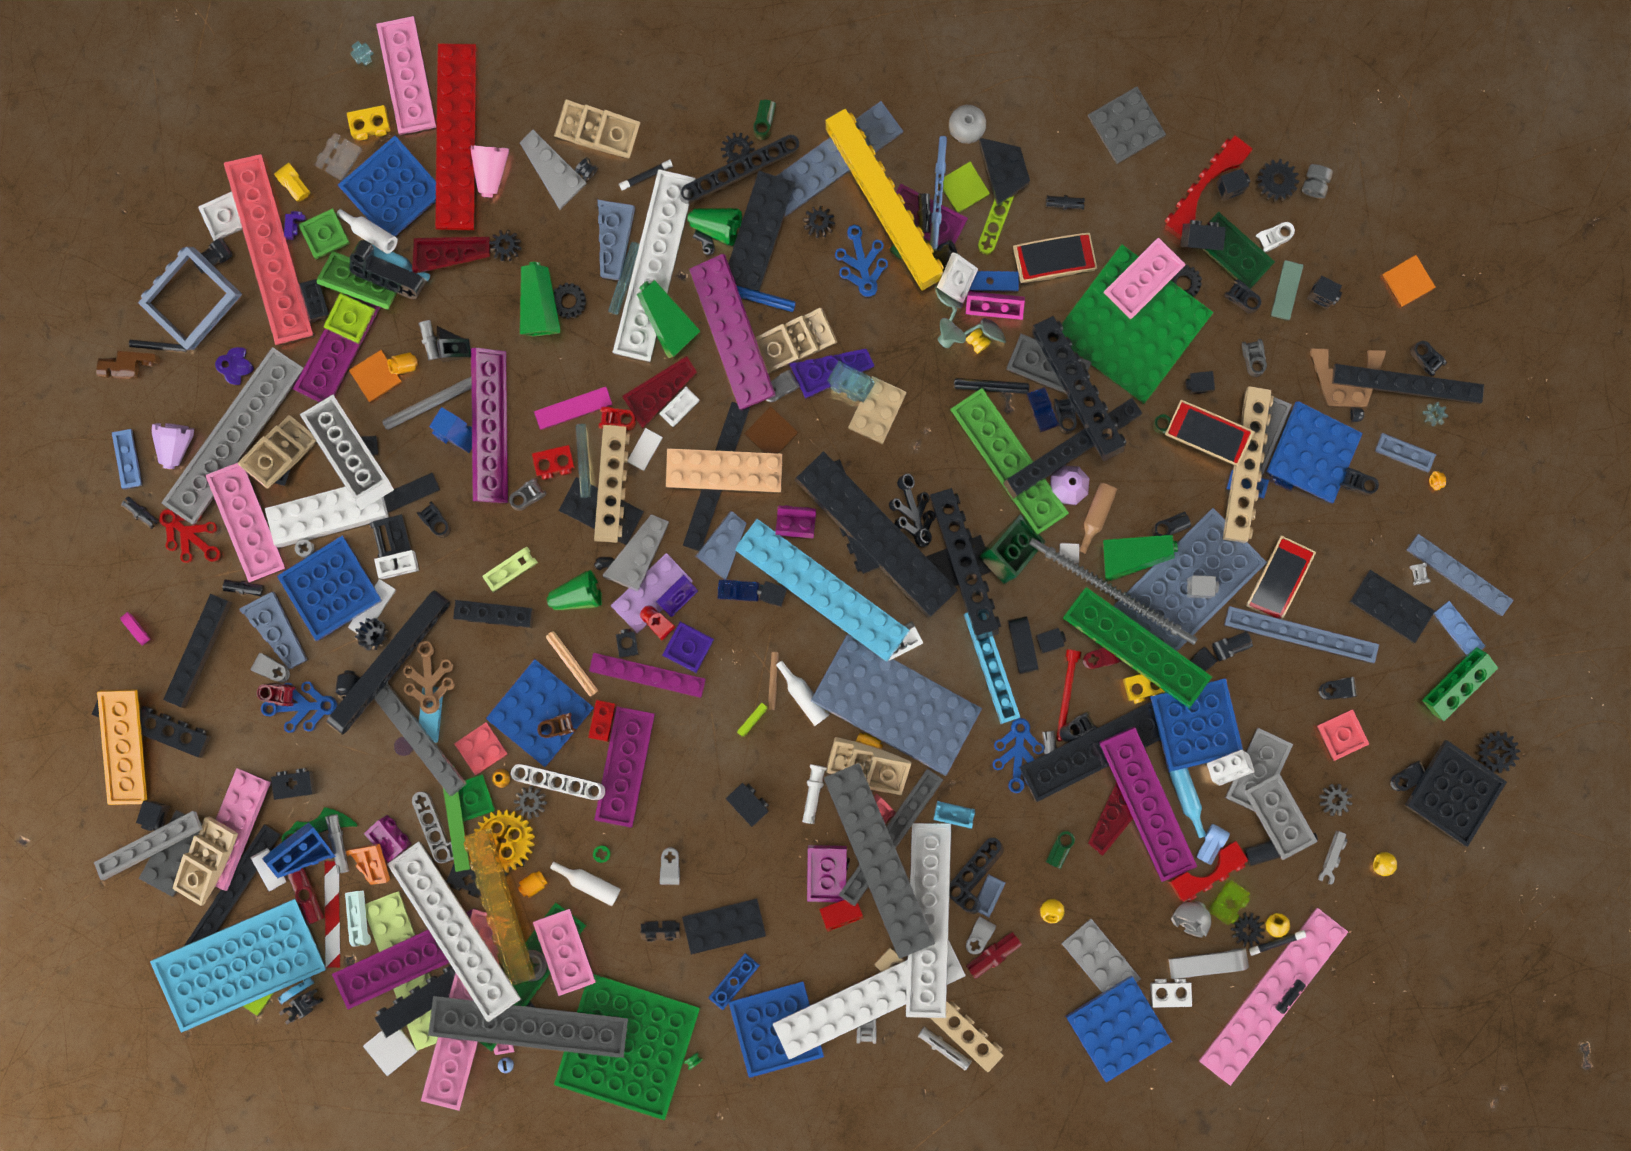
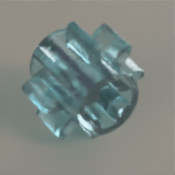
M358 41L351 46L353 51L350 54L358 65L362 62L366 66L372 61L370 56L373 55V52L366 42L361 45Z
M1439 402L1435 403L1434 407L1431 404L1427 405L1429 410L1423 412L1427 417L1425 422H1432L1433 427L1437 421L1442 425L1444 423L1442 418L1448 417L1444 412L1446 406L1440 407ZM1435 410L1436 414H1439L1437 418H1435V415L1432 414V412H1434Z

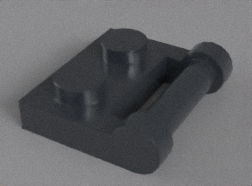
M402 514L369 523L376 540L379 552L377 554L378 558L412 550ZM381 526L386 528L391 551L386 552L380 529Z

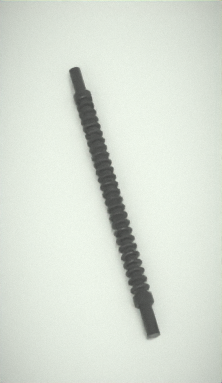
M1034 538L1030 541L1029 545L1044 553L1046 558H1052L1053 562L1057 561L1058 565L1062 564L1063 568L1067 567L1068 571L1072 570V573H1077L1076 576L1080 575L1082 576L1081 579L1085 578L1086 582L1090 581L1091 585L1095 584L1096 588L1100 587V591L1105 590V594L1108 592L1110 597L1113 595L1114 599L1118 598L1119 602L1123 601L1124 605L1128 604V608L1133 607V611L1137 610L1138 614L1142 613L1143 617L1147 616L1148 620L1152 619V622L1162 625L1161 628L1165 627L1166 631L1170 630L1172 635H1178L1193 645L1198 638L1181 629V625L1173 624V621L1169 622V618L1165 619L1164 615L1160 616L1159 612L1155 613L1154 609L1150 610L1149 606L1145 607V603L1140 604V600L1137 602L1135 601L1136 598L1132 599L1131 595L1127 596L1126 592L1122 593L1121 589L1117 590V586L1112 587V583L1107 584V580L1103 581L1102 577L1099 579L1097 574L1094 576L1093 572L1089 573L1088 569L1084 570V566L1079 567V563L1075 564L1074 560L1070 561L1069 557L1065 558L1064 554L1060 555V552H1055V548H1049Z

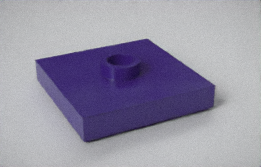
M682 575L656 602L672 617L698 590Z
M680 621L662 656L697 673L714 639Z

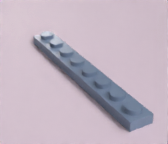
M1230 606L1228 607L1224 626L1370 663H1375L1379 644Z

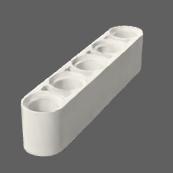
M522 764L515 765L511 770L512 778L518 782L591 800H600L605 795V787L597 782ZM520 768H523L525 770V776L523 778H519L518 771ZM541 772L544 779L541 783H538L536 776ZM557 777H560L562 784L557 788L554 781ZM578 781L581 787L578 792H575L573 784ZM597 786L599 793L594 797L591 794V789Z

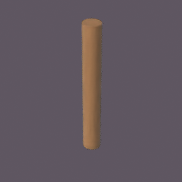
M772 652L768 710H775L778 679V667L776 664L779 663V652Z

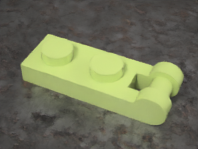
M528 547L523 548L482 576L492 592L497 591L538 563L530 555L531 551ZM522 557L526 561V563L523 565H521L518 561Z

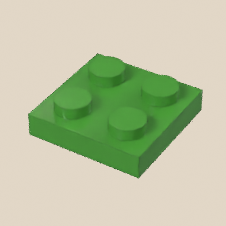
M333 208L299 224L315 260L350 244Z

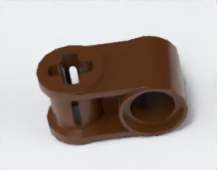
M567 713L542 721L537 728L539 735L547 739L576 732L570 718L572 714ZM545 724H549L552 727V731L548 735H544L541 732V728Z

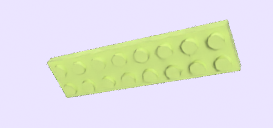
M399 891L365 904L366 918L379 952L416 935ZM430 972L394 988L396 998L398 999L403 996L405 999L411 995L409 991L419 985L422 988L427 985L426 980L431 978ZM431 1010L407 1025L417 1051L437 1042L438 1037L428 1036Z

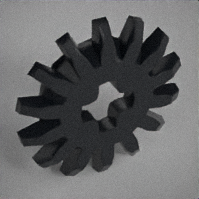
M732 133V139L726 136L728 142L722 141V144L726 146L721 148V151H726L722 157H729L726 161L727 163L750 154V151L755 150V147L750 148L753 141L747 142L748 135L742 138L743 133H740L739 137ZM735 145L743 147L741 154L733 153L732 150L735 149Z
M1245 912L1243 913L1244 918H1241L1239 915L1236 916L1239 920L1238 923L1232 922L1236 925V928H1231V931H1236V934L1232 935V937L1239 938L1236 941L1237 944L1243 941V947H1246L1247 942L1250 943V947H1253V941L1259 944L1258 937L1264 939L1260 932H1266V929H1261L1260 926L1265 923L1264 921L1258 923L1260 916L1254 919V913L1247 917ZM1247 924L1254 928V932H1250V935L1243 932V928H1246Z

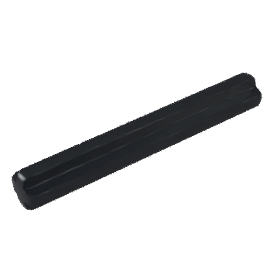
M955 378L954 380L955 389L979 390L983 388L984 391L1028 394L1030 388L1029 383L965 378Z

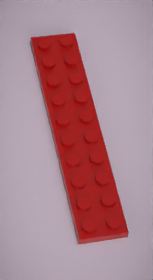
M438 44L436 230H474L475 172L471 146H475L476 44Z

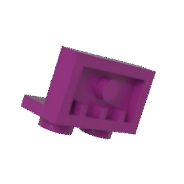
M779 505L775 535L814 538L816 509Z
M388 815L379 819L364 833L372 844L380 843L384 859L388 863L411 845L408 837L402 833L395 821Z

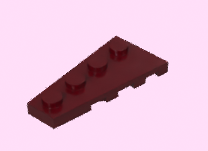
M490 237L414 238L412 272L417 274L490 257Z
M686 356L622 396L642 429L697 374V371Z
M1117 781L1087 843L1102 856L1133 820Z

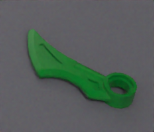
M327 807L323 808L321 814L316 819L309 821L318 834L328 830L325 817L333 814L338 815L340 828L358 826L355 821L345 814ZM296 821L283 834L282 842L287 839L288 835L294 834L308 822Z

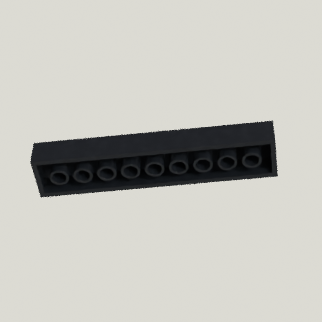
M824 451L795 478L800 487L927 618L931 617L958 591Z

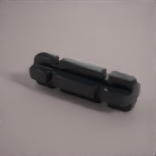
M1297 979L1293 983V988L1290 987L1282 997V1002L1279 1001L1275 1006L1276 1010L1281 1014L1286 1013L1287 1007L1293 1004L1300 995L1299 992H1302L1306 987L1301 980Z

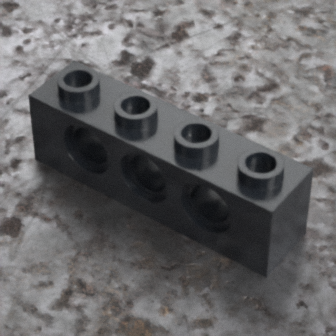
M455 600L453 619L532 629L534 609Z

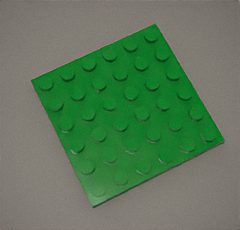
M1121 244L1062 322V332L1065 337L1068 336L1071 340V348L1074 353L1077 352L1081 358L1092 362L1091 365L1142 404H1145L1214 312L1170 280L1130 320L1104 294V291L1139 257Z
M593 974L596 983L585 986L577 1013L628 1018L624 1057L618 1058L564 1051L554 1085L665 1120L700 1007Z

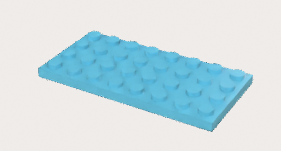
M296 898L150 961L181 1033L326 970Z

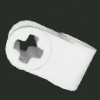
M1284 222L1258 233L1256 237L1260 239L1264 247L1263 251L1268 252L1289 241L1294 235L1295 229L1291 223ZM1287 228L1290 235L1283 236L1280 233V229Z

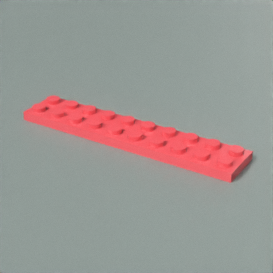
M259 154L225 162L224 167L275 345L313 336L262 155Z

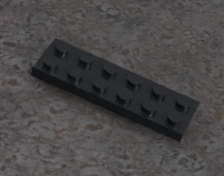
M758 171L728 263L735 284L760 292L795 182Z

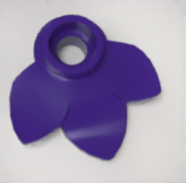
M232 348L226 355L218 357L215 362L216 370L224 374L226 381L230 384L240 385L241 376L247 375L254 370L252 364L244 359L246 354L245 348ZM223 361L228 362L229 366L227 368L221 365Z

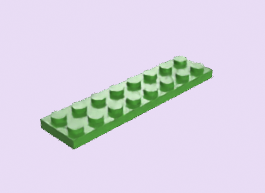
M983 388L950 409L1037 535L1069 514L1060 499L1053 493L1046 479L1015 499L1012 498L1003 482L1033 461Z

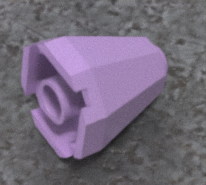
M161 423L152 424V436L158 462L163 465V468L175 469V466L180 465L193 438L194 428L166 423L165 427H161Z
M1063 466L1051 475L1050 486L1062 504L1077 505L1088 495L1089 477L1078 466Z

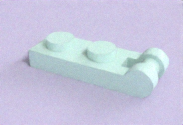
M364 891L345 893L350 945L352 947L369 945L371 937L367 932Z

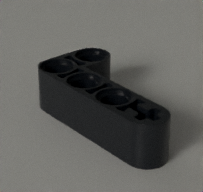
M360 240L350 255L349 268L355 276L407 298L416 299L426 283L422 276L375 257L374 247L368 241Z
M987 839L950 883L949 898L969 914H977L981 909L980 901L971 891L1004 852V846L998 839ZM991 845L996 846L998 849L996 851L992 850ZM985 852H987L991 856L990 859L986 854H984ZM985 858L986 864L983 867H978V860ZM973 873V879L970 882H966V874ZM955 888H960V895L953 897L952 891ZM975 900L974 908L967 909L968 901Z

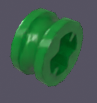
M604 845L596 847L593 851V857L599 863L608 861L611 856L609 848ZM599 849L607 852L604 860H601V857L596 855L597 852L599 853Z
M698 1052L684 1061V1064H688L689 1070L703 1061L702 1058L698 1057Z

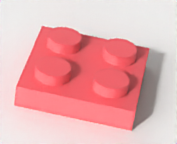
M1353 709L1317 725L1333 761L1369 745Z
M487 722L454 743L475 776L508 755Z

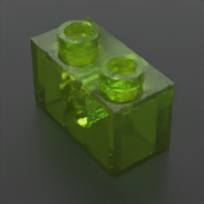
M1228 880L1208 911L1225 925L1234 924L1239 917L1237 912L1241 907L1245 908L1250 901V898H1248L1250 893L1232 880ZM1233 899L1234 907L1227 908L1228 904L1226 901Z

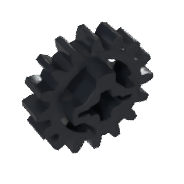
M1495 731L1494 735L1492 733L1487 734L1488 739L1482 737L1481 739L1484 743L1478 744L1481 751L1477 752L1478 755H1482L1479 762H1485L1484 766L1487 768L1490 766L1492 772L1497 768L1498 773H1502L1503 769L1510 771L1509 765L1512 767L1516 766L1513 761L1520 759L1516 756V753L1521 751L1515 748L1519 743L1512 742L1513 736L1507 738V732H1503L1500 736V732ZM1492 741V746L1489 749H1487L1489 743ZM1503 741H1505V742L1509 745L1510 748H1507V747L1504 745V742H1503ZM1495 750L1506 751V753L1495 754L1491 752ZM1510 755V758L1505 763V758ZM1487 756H1490L1494 760L1495 764H1493Z

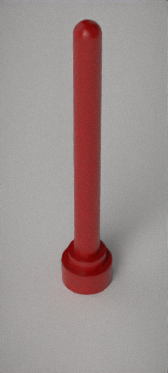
M1066 649L1065 655L1068 667L1056 736L1059 742L1063 741L1060 737V729L1067 722L1075 666L1078 660L1081 659L1082 653Z

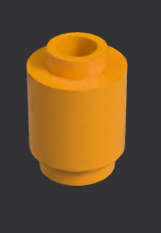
M411 352L392 356L387 361L390 373H395L396 375L415 371V367L418 365L416 356L412 355Z
M860 732L855 741L881 750L883 748V745L880 744V739L866 732L865 734Z
M540 871L533 872L519 882L520 886L518 889L524 897L527 895L530 898L544 889L548 882Z

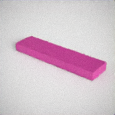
M603 387L536 410L534 413L540 430L598 411L601 407L612 406L607 387Z

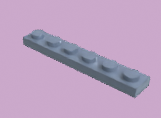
M1417 534L1407 548L1408 552L1424 563H1427L1428 566L1498 615L1503 616L1513 602V599L1421 535Z

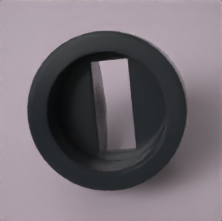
M1351 407V422L1362 421L1365 417L1364 410L1360 407Z

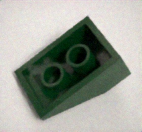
M1020 514L987 545L979 555V558L1005 584L1016 578L1039 551L1029 545L1032 538L1042 544H1045L1046 541L1039 534L1035 533L1028 521Z

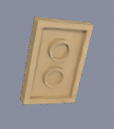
M872 376L848 429L883 444L907 392Z

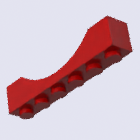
M1234 135L1232 139L1227 138L1221 146L1224 149L1221 154L1216 153L1210 161L1212 163L1209 169L1205 167L1198 176L1201 178L1198 184L1193 183L1187 191L1190 193L1186 199L1182 197L1176 205L1178 210L1175 214L1171 212L1165 219L1167 224L1164 229L1180 241L1183 223L1190 224V220H1196L1197 203L1203 189L1218 175L1228 170L1239 168L1253 148Z

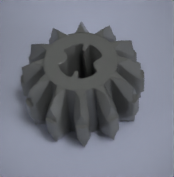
M1330 784V791L1327 788H1323V792L1326 795H1319V798L1324 799V802L1319 804L1320 806L1326 805L1323 811L1326 813L1330 810V816H1334L1336 812L1338 816H1342V810L1344 812L1349 811L1346 805H1352V802L1347 801L1348 798L1352 797V794L1345 795L1348 788L1341 790V784H1337L1336 789L1333 784ZM1335 797L1340 798V800L1337 801V805L1336 803H1332V799H1334Z
M529 786V793L525 787L521 788L524 795L516 793V796L521 799L514 800L515 804L520 803V806L516 807L515 810L523 809L520 814L522 817L528 812V819L532 818V812L535 817H539L537 810L545 811L540 805L547 804V801H541L540 799L546 795L541 794L538 796L540 788H537L533 793V786ZM528 797L535 800L533 807L526 805Z

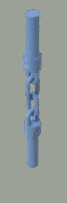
M946 136L939 137L938 160L935 166V194L933 213H931L932 229L930 245L934 251H937L939 225L942 218L943 180L946 172ZM937 196H939V203H936Z

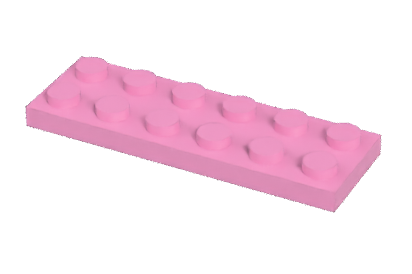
M414 16L376 24L399 135L436 128Z
M236 463L205 475L248 582L285 569L278 549L274 546L270 529L246 471Z
M237 768L216 818L218 822L238 833L230 857L215 887L225 891L228 890L271 783Z

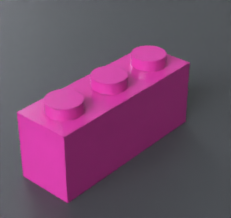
M968 291L966 314L1023 320L1025 297Z

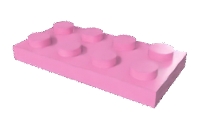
M1157 238L1104 291V294L1131 320L1186 264Z
M570 909L533 922L558 996L596 983Z

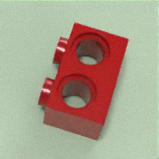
M569 445L532 453L536 475L538 478L542 477V480L553 478V474L557 473L568 475L572 473L571 470L576 469ZM562 456L568 457V463L565 466H561L558 463ZM542 461H549L550 466L547 470L540 469Z
M596 700L588 738L609 742L617 704Z

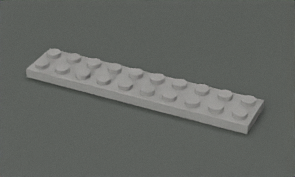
M272 347L164 498L162 504L192 525H195L214 498L205 475L236 464L242 459L299 379L304 368Z

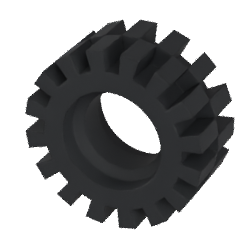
M1185 265L1171 281L1177 285V279L1180 276H1187L1191 280V286L1184 291L1195 297L1202 286V278L1199 276V271L1196 272L1193 266L1191 268L1189 265Z
M564 283V285L560 284L557 289H554L553 294L557 314L560 317L570 319L582 314L581 312L585 310L586 297L578 285ZM566 294H572L576 297V303L571 308H566L561 303L562 297Z

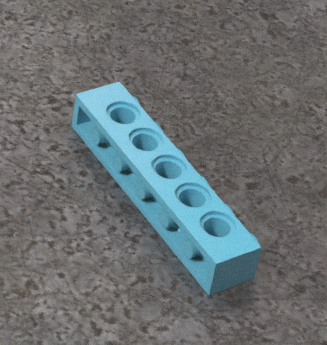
M965 613L964 617L1000 724L1020 718L993 636L976 641L968 613ZM981 613L978 616L981 620L987 619L985 613Z

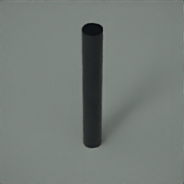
M129 340V347L187 352L181 344Z

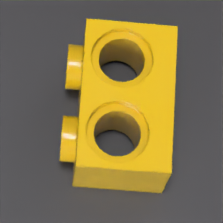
M384 105L347 113L350 132L354 139L365 140L371 135L384 136L387 132L391 131L387 109ZM378 118H382L383 123L379 126H375V120ZM364 122V127L357 130L356 124Z
M1142 674L1123 679L1128 700H1134V704L1146 701L1145 697L1165 692L1160 687L1158 690L1152 689L1151 681ZM1134 684L1141 686L1142 691L1139 695L1132 692Z

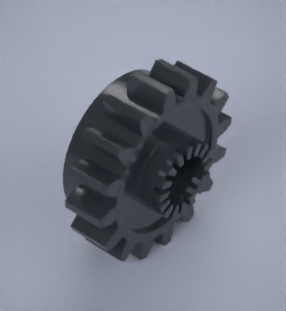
M1279 159L1277 163L1271 160L1270 165L1265 163L1264 169H1260L1258 172L1262 176H1258L1256 179L1260 181L1257 188L1262 189L1261 195L1266 194L1268 200L1274 198V202L1278 198L1282 201L1286 199V196L1290 198L1292 192L1297 190V187L1294 185L1299 183V180L1295 179L1299 174L1293 173L1295 166L1288 167L1289 161L1282 164V159ZM1279 177L1282 180V184L1275 183L1273 178Z

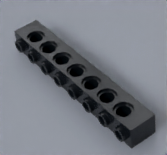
M1052 316L1033 325L1032 333L1104 462L1124 452L1126 446L1125 437L1123 434L1118 433L1115 419L1113 417L1110 418L1108 415L1106 403L1104 401L1101 402L1098 397L1099 391L1095 385L1091 384L1088 371L1082 368L1078 353L1073 352L1071 340L1063 334L1061 322L1059 320L1056 321L1055 317ZM1056 337L1058 341L1052 342L1048 338ZM1065 353L1067 357L1061 358L1057 354ZM1074 369L1076 373L1069 374L1066 370ZM1082 385L1085 389L1078 390L1075 386ZM1091 401L1094 405L1089 407L1084 402ZM1099 417L1103 422L1097 423L1093 419ZM1108 433L1112 438L1105 439L1102 435Z
M1133 398L1108 413L1110 418L1113 417L1115 419L1117 431L1143 414ZM1100 418L1095 422L1101 423L1103 420ZM1084 428L1006 479L1003 484L1012 498L1015 499L1095 445ZM1105 433L1102 436L1106 439L1111 435Z
M950 488L930 494L931 503L976 641L998 635L1001 623L999 617L994 616L993 610H995L993 599L988 598L987 592H989L987 581L982 580L981 574H984L981 563L977 564L975 559L978 556L976 547L970 544L969 539H972L970 529L965 528L964 525L966 521L964 511H960L958 504H961L958 493L954 494L953 489ZM946 508H952L954 512L951 514H946L944 510ZM957 525L960 529L953 532L949 528ZM957 543H964L966 545L963 549L955 547ZM964 560H968L971 562V565L964 567L961 563ZM969 578H975L977 582L975 584H969L967 583V580ZM979 595L983 598V600L980 602L973 601V597ZM981 613H986L989 617L986 620H981L978 616Z

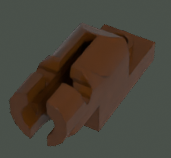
M117 351V359H98L96 375L109 378L111 374L115 379H135L139 376L140 363L142 366L153 367V364H159L160 357L151 353Z

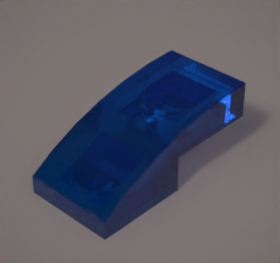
M1045 387L1027 393L1040 432L1057 427L1058 421Z
M719 580L717 599L758 602L759 595H757L760 583Z

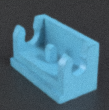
M937 801L933 820L972 829L975 809Z

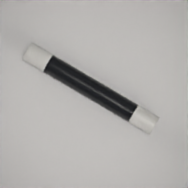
M668 160L619 183L621 190H625L656 175L658 169L665 171L673 167V165Z
M1304 930L1249 948V952L1253 956L1305 938L1306 933Z

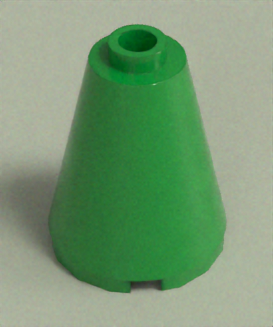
M694 208L693 211L689 212L687 221L690 223V227L726 245L733 246L738 235L736 234L737 229H740L742 223V211L737 208Z
M591 570L584 571L550 591L547 597L548 606L554 610L597 608L601 606L602 593L601 589L597 590L596 584L598 580Z

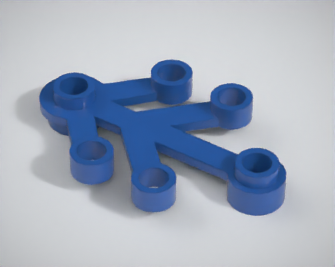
M851 225L848 228L847 235L854 243L857 260L846 254V251L842 248L836 250L835 257L837 260L844 261L859 270L862 279L852 274L848 267H842L839 275L842 279H848L858 285L859 292L863 296L871 297L877 292L876 281L882 271L888 267V262L884 258L878 259L877 267L870 277L868 268L878 252L883 250L884 245L881 240H875L872 243L871 251L865 259L860 239L863 233L862 228L859 225ZM857 229L859 233L853 235L851 231ZM876 243H880L881 248L876 249L874 245ZM838 252H843V253H844V257H842V258L838 257V256H837V253H838ZM879 262H885L886 266L880 267ZM847 270L849 274L843 276L841 272ZM866 284H870L872 288L870 290H866L864 286Z
M304 682L301 685L302 691L309 693L317 702H308L300 693L293 690L292 698L298 702L294 703V706H280L275 703L264 702L261 706V712L263 715L271 717L277 712L298 711L290 721L284 724V730L292 733L296 730V725L310 710H317L310 720H306L303 723L304 730L311 732L324 714L330 715L335 710L337 702L331 696H322L314 689V685L311 682ZM306 684H310L311 689L309 691H306L304 689V686ZM326 702L331 703L329 709H326L324 706ZM269 705L273 706L271 713L267 711ZM308 722H311L313 725L311 729L306 727ZM289 723L293 724V729L291 731L287 729V725Z
M1024 718L1014 720L1011 725V731L994 743V748L997 751H1003L1006 744L1016 737L1015 746L1000 759H995L992 763L995 770H1001L1004 764L1014 757L1013 779L1008 784L1009 790L1013 793H1019L1024 789V782L1021 780V772L1018 768L1022 766V757L1027 763L1034 760L1032 755L1023 746L1024 738L1032 746V751L1035 754H1041L1044 751L1043 744L1038 743L1032 736L1030 724ZM1019 724L1024 726V730L1021 732L1017 730ZM997 742L1003 743L1002 749L996 747ZM1036 745H1040L1042 747L1041 752L1035 751ZM996 761H1000L1002 763L1001 768L995 767ZM1014 782L1019 783L1020 786L1018 789H1014L1012 787V784Z

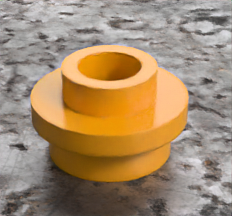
M1434 471L1429 478V483L1434 490H1440L1446 485V477L1444 473Z

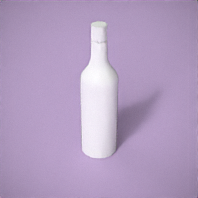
M341 209L337 211L336 215L349 223L353 233L386 254L391 253L395 249L397 238L362 216L353 217Z
M783 661L776 664L787 679L788 691L814 726L830 715L827 710L811 702L814 693L802 678L793 675Z
M553 862L550 869L567 877L573 887L610 906H613L620 893V888L582 869L571 870L556 862Z

